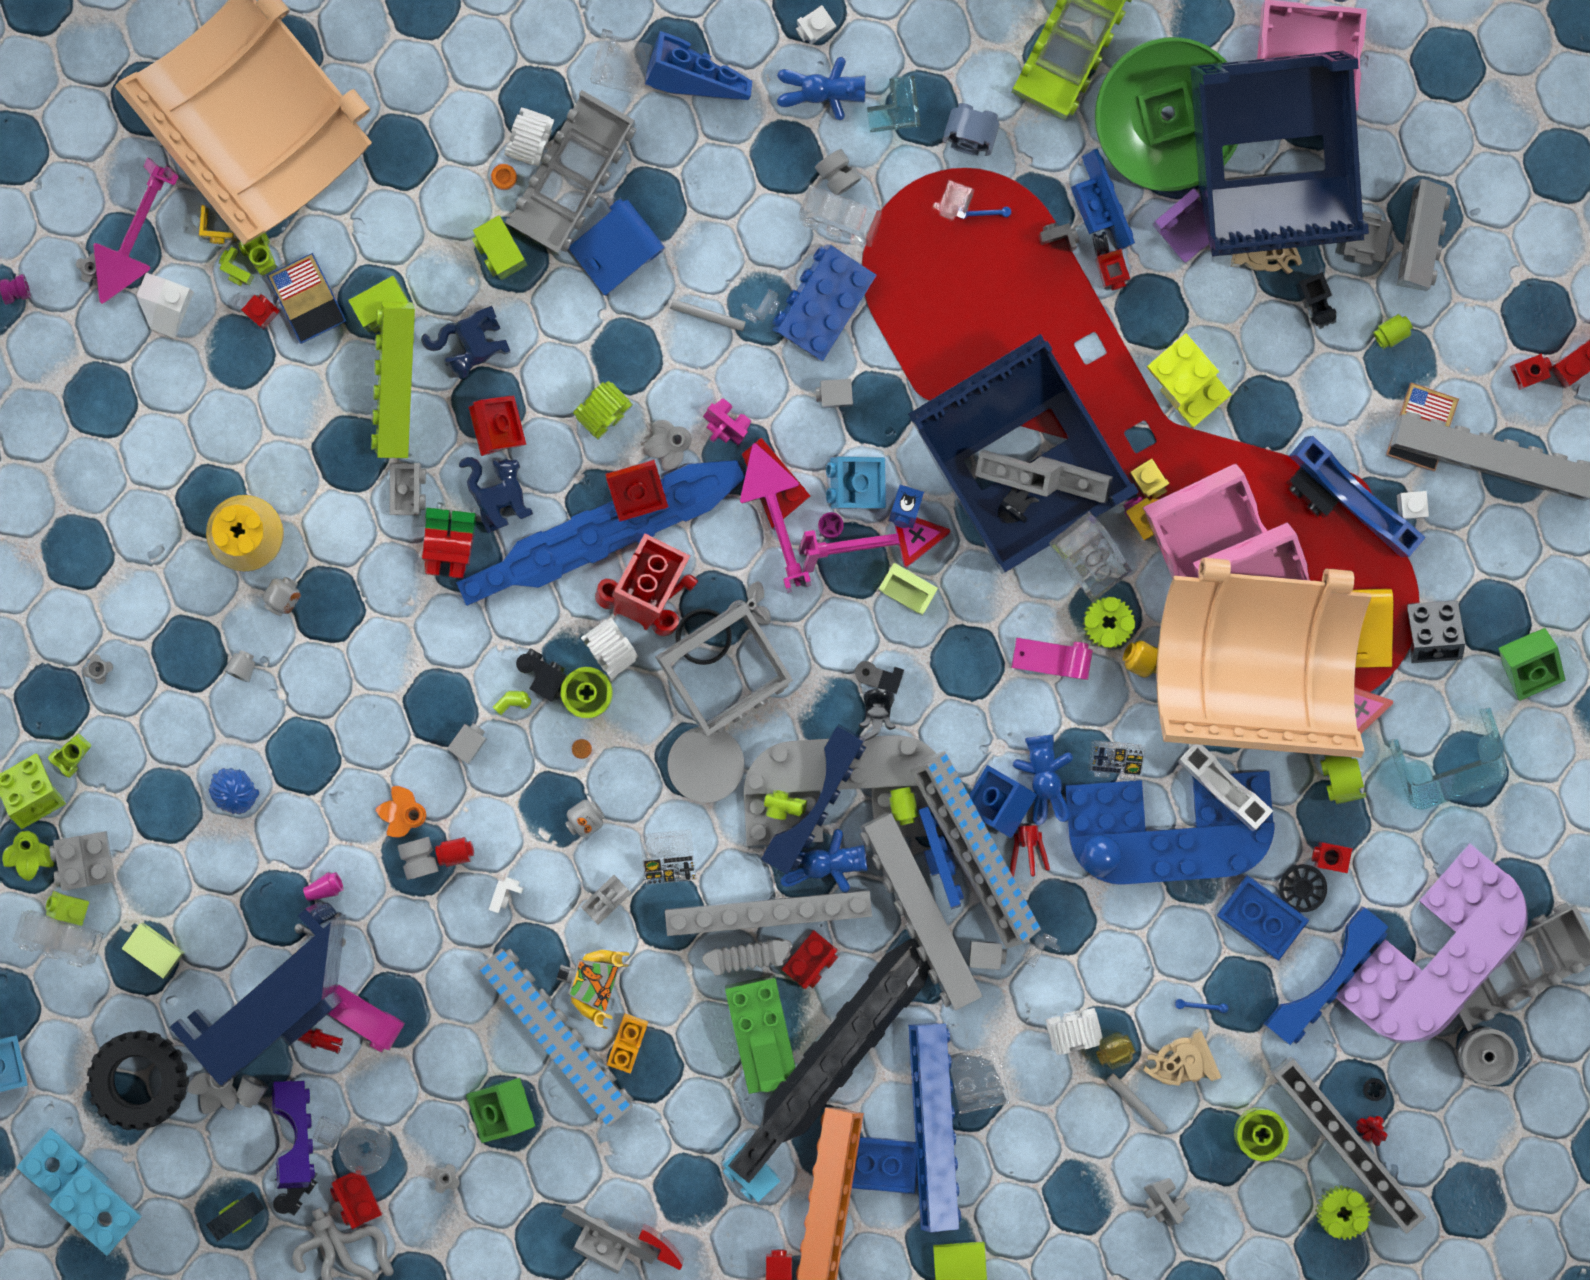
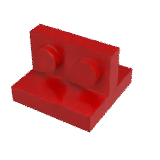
M514 395L478 400L469 407L481 456L527 445Z
M655 460L605 474L619 522L668 508Z

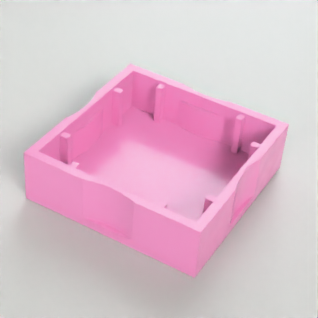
M1265 0L1261 7L1257 59L1344 50L1358 58L1359 69H1354L1357 112L1361 83L1360 56L1364 46L1367 9L1341 6L1314 7L1297 2Z
M1236 464L1143 507L1172 579L1173 576L1198 578L1193 565L1194 562L1267 532L1259 518L1257 504L1246 476Z
M1288 523L1205 557L1229 560L1231 574L1310 581L1307 563L1297 534ZM1200 560L1193 563L1198 578Z

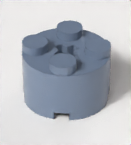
M959 103L958 108H953L950 112L942 141L945 144L947 140L952 142L951 148L966 154L978 156L979 151H986L985 156H989L992 153L1000 126L997 120L998 115L992 111L985 110L980 112L973 110V106Z

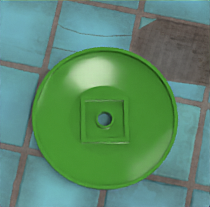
M1157 38L1132 48L1109 70L1097 96L1095 127L1105 156L1124 177L1142 187L1159 191H1177L1199 185L1190 68L1191 66L1227 63L1218 52L1205 44L1187 38ZM1166 106H1171L1174 111L1173 116L1169 120H1164L1161 116L1162 109ZM1238 144L1223 146L1224 166L1234 154Z

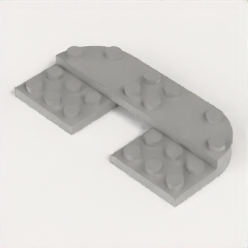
M902 735L875 736L863 743L867 748L860 760L854 759L850 765V768L854 769L847 782L841 781L837 790L871 788L873 819L885 813H892L889 797H891L890 791L910 787L911 793L915 795L919 815V809L929 807L910 770L928 756L936 754V752L927 744L912 737ZM829 739L782 742L766 749L755 759L748 770L744 783L747 846L769 845L775 834L788 830L810 813L819 799L820 791L823 790L826 776L824 747ZM774 790H780L789 793V798L807 800L805 814H801L799 817L787 813L785 820L766 816L767 807L764 806L765 797L769 793L773 794ZM920 815L919 817H914L915 823L900 825L899 821H896L903 837L926 836ZM816 825L812 832L816 836L813 842H823L822 826ZM940 826L935 827L938 836L945 835Z

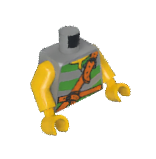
M601 949L585 954L583 959H578L575 969L564 965L560 966L557 980L571 984L568 995L571 996V1003L583 1016L593 1021L597 1027L607 1029L608 1027L603 1025L604 1018H613L610 1014L604 1012L607 1010L619 967H628V964L622 962V957L630 956L629 952Z

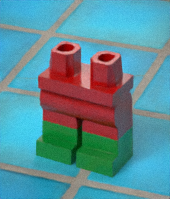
M426 507V525L422 559L425 561V574L439 576L441 563H449V577L463 579L466 566H470L477 520L476 513L452 510L451 518L450 510ZM450 518H451V521H452V523H451V532H450V536H448V535H449V527H450Z

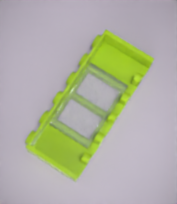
M1057 0L1011 93L1063 120H1066L1068 114L1073 116L1080 103L1076 100L1079 92L1085 93L1091 82V79L1087 78L1091 68L1097 70L1103 58L1099 53L1103 46L1108 48L1114 36L1110 32L1114 23L1120 25L1126 11L1122 10V7L1126 1L1131 3L1132 0Z

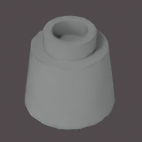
M240 650L239 654L234 653L223 671L249 683L255 666V662L252 661L254 656Z
M243 1075L237 1091L238 1102L245 1107L252 1108L253 1105L259 1103L268 1090V1085L256 1077Z

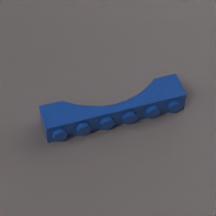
M1314 436L1304 437L1289 455L1292 460L1400 557H1410L1426 538L1407 520L1388 508L1365 489L1340 464L1332 452Z
M1361 906L1345 925V941L1342 954L1329 978L1309 995L1293 1002L1280 1004L1264 1025L1287 1044L1291 1045L1293 1042L1297 1044L1305 1035L1304 1028L1308 1023L1314 1024L1321 1016L1322 1012L1320 1009L1325 1003L1330 1004L1337 997L1338 992L1336 990L1342 983L1346 985L1355 974L1352 970L1357 964L1363 965L1371 955L1369 950L1374 944L1379 945L1386 938L1387 933L1385 931L1388 926L1367 908Z

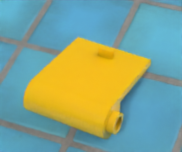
M1392 589L1352 590V592L1371 593V600L1364 616L1357 653L1363 654L1356 655L1355 667H1392Z

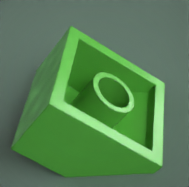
M1546 628L1498 648L1502 665L1519 701L1566 681L1558 646Z
M520 1078L504 1081L466 1094L481 1143L512 1136L535 1127L533 1115Z

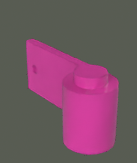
M1016 638L1011 668L1088 680L1093 650L1088 649L1089 644L1074 642L1073 646H1065Z
M338 985L335 992L343 1001L328 1015L370 1040L369 1045L377 1051L390 1050L405 1023L395 1016L379 1010L343 986Z

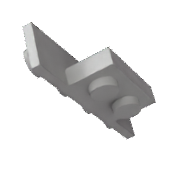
M567 1204L561 1215L584 1228L572 1250L616 1274L619 1273L629 1253L649 1264L653 1263L658 1254L651 1245L645 1242L639 1243L631 1239L627 1232L609 1227L608 1223L603 1219L592 1218L586 1214L585 1210L578 1206Z

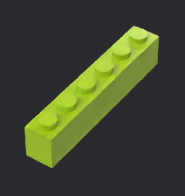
M381 302V310L376 312V324L380 325V335L375 337V349L379 350V360L374 361V375H378V385L373 386V400H377V410L373 409L372 425H376V434L371 435V449L375 450L377 458H408L415 308L413 303Z

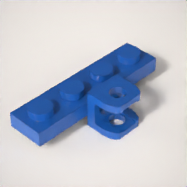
M929 807L919 809V815L931 848L924 851L932 877L937 874L940 875L951 910L961 907L960 900L964 899L960 885H954L952 876L956 875V866L949 845L946 844L944 836L938 837L935 827L940 825L933 812L930 813Z

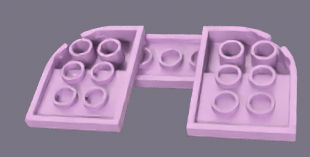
M1471 844L1464 849L1419 900L1422 905L1456 932L1423 971L1385 939L1354 974L1352 979L1338 992L1336 999L1374 1032L1387 1040L1402 1044L1420 1043L1441 1033L1464 1008L1465 1002L1495 968H1499L1516 949L1525 934L1528 921L1527 906L1521 889L1509 874H1506Z

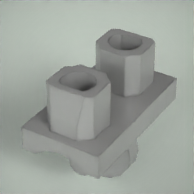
M613 875L581 908L599 925L631 892Z
M1170 1178L1149 1183L1144 1187V1190L1150 1197L1145 1201L1149 1210L1144 1215L1147 1219L1155 1216L1159 1223L1165 1220L1168 1226L1181 1223L1184 1220L1182 1216L1190 1209L1183 1198H1178L1174 1202L1169 1198L1168 1195L1176 1189Z

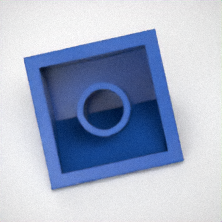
M987 765L969 796L984 823L1012 838L1037 794Z

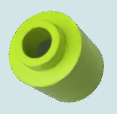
M1397 314L1377 326V330L1373 332V335L1382 349L1386 347L1391 348L1410 337V330L1413 329V326L1406 316L1401 317L1400 314Z
M906 787L890 791L891 797H889L895 821H899L900 825L915 823L914 817H919L915 795L911 793V788Z

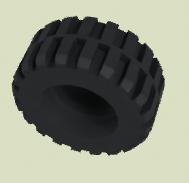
M144 1030L130 1031L112 1038L100 1047L98 1053L94 1054L91 1060L92 1065L87 1071L89 1082L86 1083L87 1091H90L92 1096L89 1098L91 1104L96 1105L98 1108L97 1113L101 1117L105 1116L109 1120L108 1123L113 1126L119 1125L125 1130L136 1129L139 1131L161 1124L180 1108V1104L187 1094L186 1086L189 1085V1077L186 1075V1070H188L187 1063H184L181 1058L183 1056L179 1049L176 1050L172 1046L174 1043L169 1039L165 1040L160 1034L155 1032L148 1033ZM141 1056L148 1058L157 1066L162 1081L160 1091L148 1103H129L120 1096L116 1089L115 1072L118 1066L129 1057Z

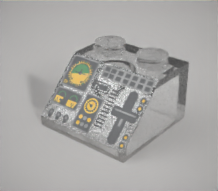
M1091 740L1088 771H1094V777L1109 778L1110 773L1120 774L1119 779L1135 780V775H1142L1146 745Z
M692 829L640 834L646 885L697 880Z

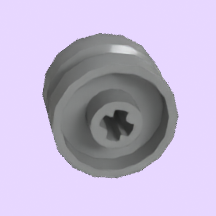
M1489 1027L1475 1028L1467 1032L1460 1040L1456 1052L1457 1062L1462 1072L1471 1080L1487 1086L1499 1085L1508 1080L1516 1071L1519 1061L1518 1049L1513 1040L1504 1032ZM1487 1052H1490L1489 1057L1491 1059L1489 1061L1484 1058Z

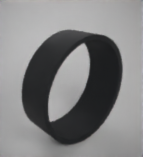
M696 609L686 614L677 626L676 643L681 640L683 626L689 619L700 614L717 617L720 613L711 609ZM730 626L725 628L727 640L724 649L719 655L709 660H699L693 658L688 653L684 657L690 662L700 665L719 661L727 653L731 645L732 633Z

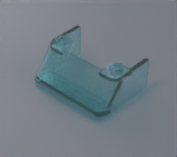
M1490 707L1479 709L1487 732V736L1481 738L1477 745L1480 760L1432 776L1429 766L1424 761L1414 760L1406 763L1398 739L1387 740L1408 803L1413 808L1424 810L1498 785L1505 780L1507 770L1504 746Z

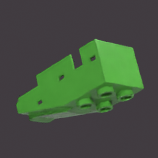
M775 974L725 985V992L749 1094L774 1091L781 1081H785L796 1068Z

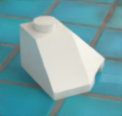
M146 273L138 291L137 299L150 329L175 339L194 291L167 279Z

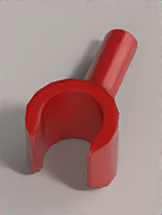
M691 574L684 576L674 588L669 599L680 592L683 587L691 591L698 583V580Z

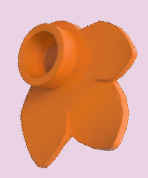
M393 786L391 790L393 800L379 805L376 808V812L381 819L390 823L387 829L388 836L402 837L411 828L421 826L425 822L427 814L425 808L421 804L416 803L414 794L409 789ZM412 810H416L419 814L416 820H412L409 817V813Z

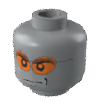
M582 800L567 811L569 821L565 824L573 835L578 833L581 837L587 838L603 826L602 819L605 816L595 801Z

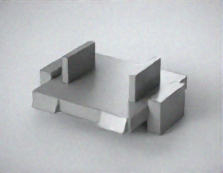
M1364 211L1363 220L1368 223L1369 234H1364V240L1343 243L1341 253L1354 257L1353 263L1371 266L1373 261L1386 262L1388 254L1386 249L1389 235H1392L1393 224L1382 221V215Z

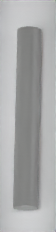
M675 299L672 300L670 309L743 331L746 321Z
M1114 1073L1107 1078L1106 1081L1160 1134L1167 1130L1168 1127Z

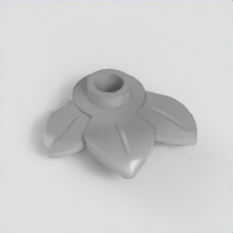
M667 420L653 422L650 426L654 436L645 443L643 452L650 457L661 458L663 470L670 471L679 466L683 461L684 451L690 447L692 442L691 434L686 428L681 426L675 427ZM676 435H680L682 438L680 444L675 442Z
M200 1073L190 1081L187 1092L201 1095L200 1105L203 1114L212 1113L221 1105L228 1110H233L238 1100L237 1091L232 1085L234 1078L222 1086L209 1073Z

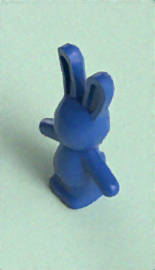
M843 57L836 59L829 78L821 74L805 76L789 69H782L777 74L778 79L786 84L801 86L802 90L782 94L778 97L777 103L781 107H790L805 101L821 103L828 99L835 118L841 121L845 118V113L840 101L865 102L866 76L840 77L846 64V60Z
M1053 734L1025 738L1031 762L1016 759L1013 762V767L1035 774L1032 788L1037 796L1033 811V821L1036 825L1045 823L1048 815V799H1050L1056 818L1060 822H1067L1070 818V811L1061 794V779L1055 771L1073 760V755L1065 753L1054 760Z
M836 829L833 832L828 852L820 849L809 852L801 851L799 856L803 858L801 861L803 868L791 871L788 875L785 874L781 878V884L789 887L808 878H823L831 873L840 890L846 893L850 890V885L843 873L868 871L865 845L840 849L843 832L840 829Z

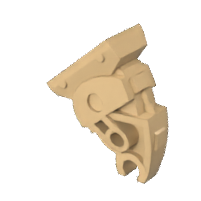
M1296 248L1233 254L1230 267H1240L1244 264L1255 271L1275 272L1282 269L1286 274H1290L1293 270L1288 267V261L1293 260L1297 267L1302 264ZM1276 261L1277 264L1270 265L1268 262Z
M1200 1028L1192 1032L1191 1038L1181 1037L1163 1046L1158 1055L1148 1054L1147 1059L1155 1060L1156 1065L1154 1068L1144 1066L1143 1069L1147 1074L1167 1085L1180 1086L1181 1083L1188 1081L1194 1083L1205 1075L1211 1081L1222 1078ZM1173 1050V1052L1168 1057H1164L1167 1052Z

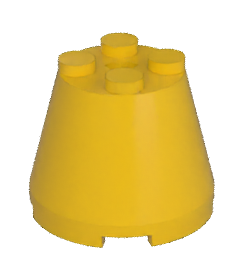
M237 495L221 502L211 513L206 527V539L211 553L221 564L236 571L249 572L260 569L274 560L283 544L284 528L278 513L268 502L252 495ZM232 527H242L245 530L244 535L240 534L238 537L236 533L231 531Z

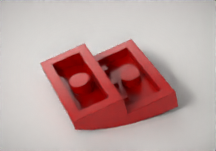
M644 1223L638 1239L660 1249L657 1257L658 1260L681 1270L684 1259L680 1252L665 1236Z

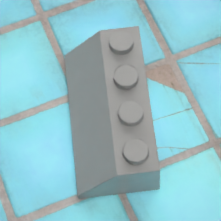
M1421 179L1414 185L1396 286L1427 291L1431 285H1435L1437 270H1434L1435 260L1439 261L1442 246L1438 245L1439 236L1444 235L1446 220H1442L1444 210L1447 211L1450 204V195H1447V187Z

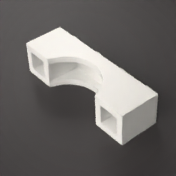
M1193 744L1177 761L1251 831H1255L1273 812L1255 793L1249 791L1231 776L1218 762L1217 758L1203 745Z

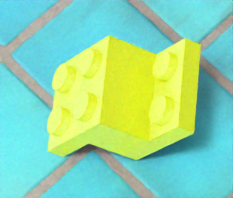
M1187 333L1147 366V369L1163 386L1160 389L1161 393L1192 429L1232 395L1216 376L1219 370Z

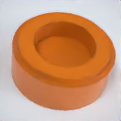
M500 164L493 169L491 180L496 188L509 190L516 184L517 174L512 166Z

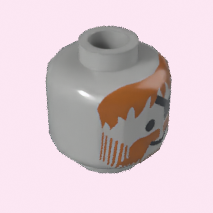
M284 577L283 580L279 578L273 579L263 594L264 607L278 616L291 613L301 597L300 591L296 588L298 584L288 577Z

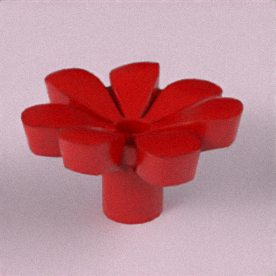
M1382 1117L1360 1118L1356 1122L1358 1125L1356 1130L1359 1133H1364L1362 1136L1363 1140L1370 1142L1372 1139L1375 1146H1380L1382 1141H1386L1388 1134L1383 1131L1384 1127L1382 1124L1384 1120Z

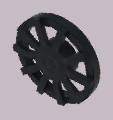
M1306 864L1295 865L1289 868L1281 877L1279 893L1281 899L1297 911L1310 912L1317 909L1324 902L1327 895V882L1324 875L1317 868ZM1298 869H1306L1304 878H1301ZM1310 870L1317 873L1312 879H1308ZM1293 871L1297 877L1296 881L1288 876ZM1320 878L1322 885L1314 886L1313 882ZM1285 879L1291 882L1293 887H1283ZM1323 889L1322 896L1319 897L1314 894V890ZM1284 891H1293V894L1286 898ZM1297 896L1298 899L1295 907L1289 901ZM1310 896L1318 900L1313 906H1311L1309 900ZM1302 899H1305L1307 908H1300Z

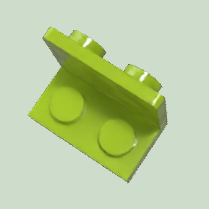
M37 753L0 773V797L9 817L21 830L66 805L63 796L52 785L42 760Z

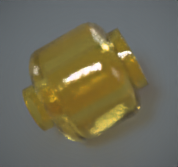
M1115 1032L1100 1039V1050L1096 1051L1101 1065L1107 1064L1112 1070L1132 1062L1133 1054L1136 1053L1128 1034L1123 1035L1121 1032Z

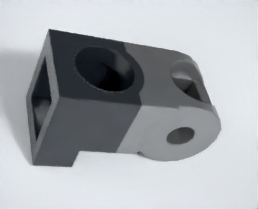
M869 661L860 662L856 666L855 676L859 682L890 691L897 695L904 669L894 667L893 673L876 668Z

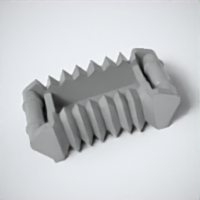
M776 938V940L772 941L768 939L766 943L760 941L756 944L751 942L747 946L741 944L738 948L734 945L730 949L723 947L722 950L714 948L703 955L702 961L714 972L715 976L722 975L725 970L728 973L732 969L737 972L740 967L745 971L747 967L754 969L756 966L762 968L764 965L769 967L772 964L780 966L785 963V959L789 958L792 943L789 940Z

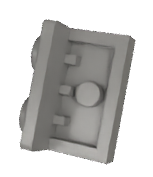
M420 463L390 464L389 515H421V510L426 509V495L421 494V484H426V469H421Z

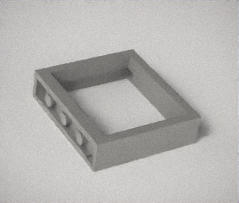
M741 601L655 656L700 730L706 736H714L718 732L721 733L725 730L724 726L731 721L735 723L743 719L747 715L745 713L752 707L755 709L761 707L768 701L767 697L773 693L778 695L784 692V689L789 687L788 684L793 681L749 608ZM742 618L777 676L706 722L670 664Z

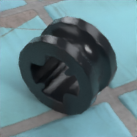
M1102 232L1101 235L1092 234L1096 256H1100L1102 252L1105 254L1109 253L1106 232Z
M1370 1078L1363 1085V1093L1367 1099L1379 1101L1386 1094V1086L1382 1080ZM1375 1082V1085L1378 1083L1381 1085V1088L1378 1090L1380 1094L1374 1097V1094L1370 1096L1367 1092L1370 1090L1369 1084Z

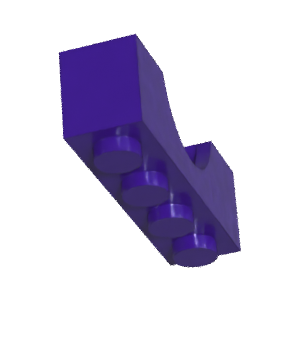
M305 1081L273 1082L271 1088L273 1113L286 1119L295 1135L293 1148L277 1159V1189L308 1187L311 1179L315 1178L314 1164H310L309 1154H313L312 1138L308 1139V1129L312 1127L311 1113L306 1112V1104H310V1090L305 1088Z

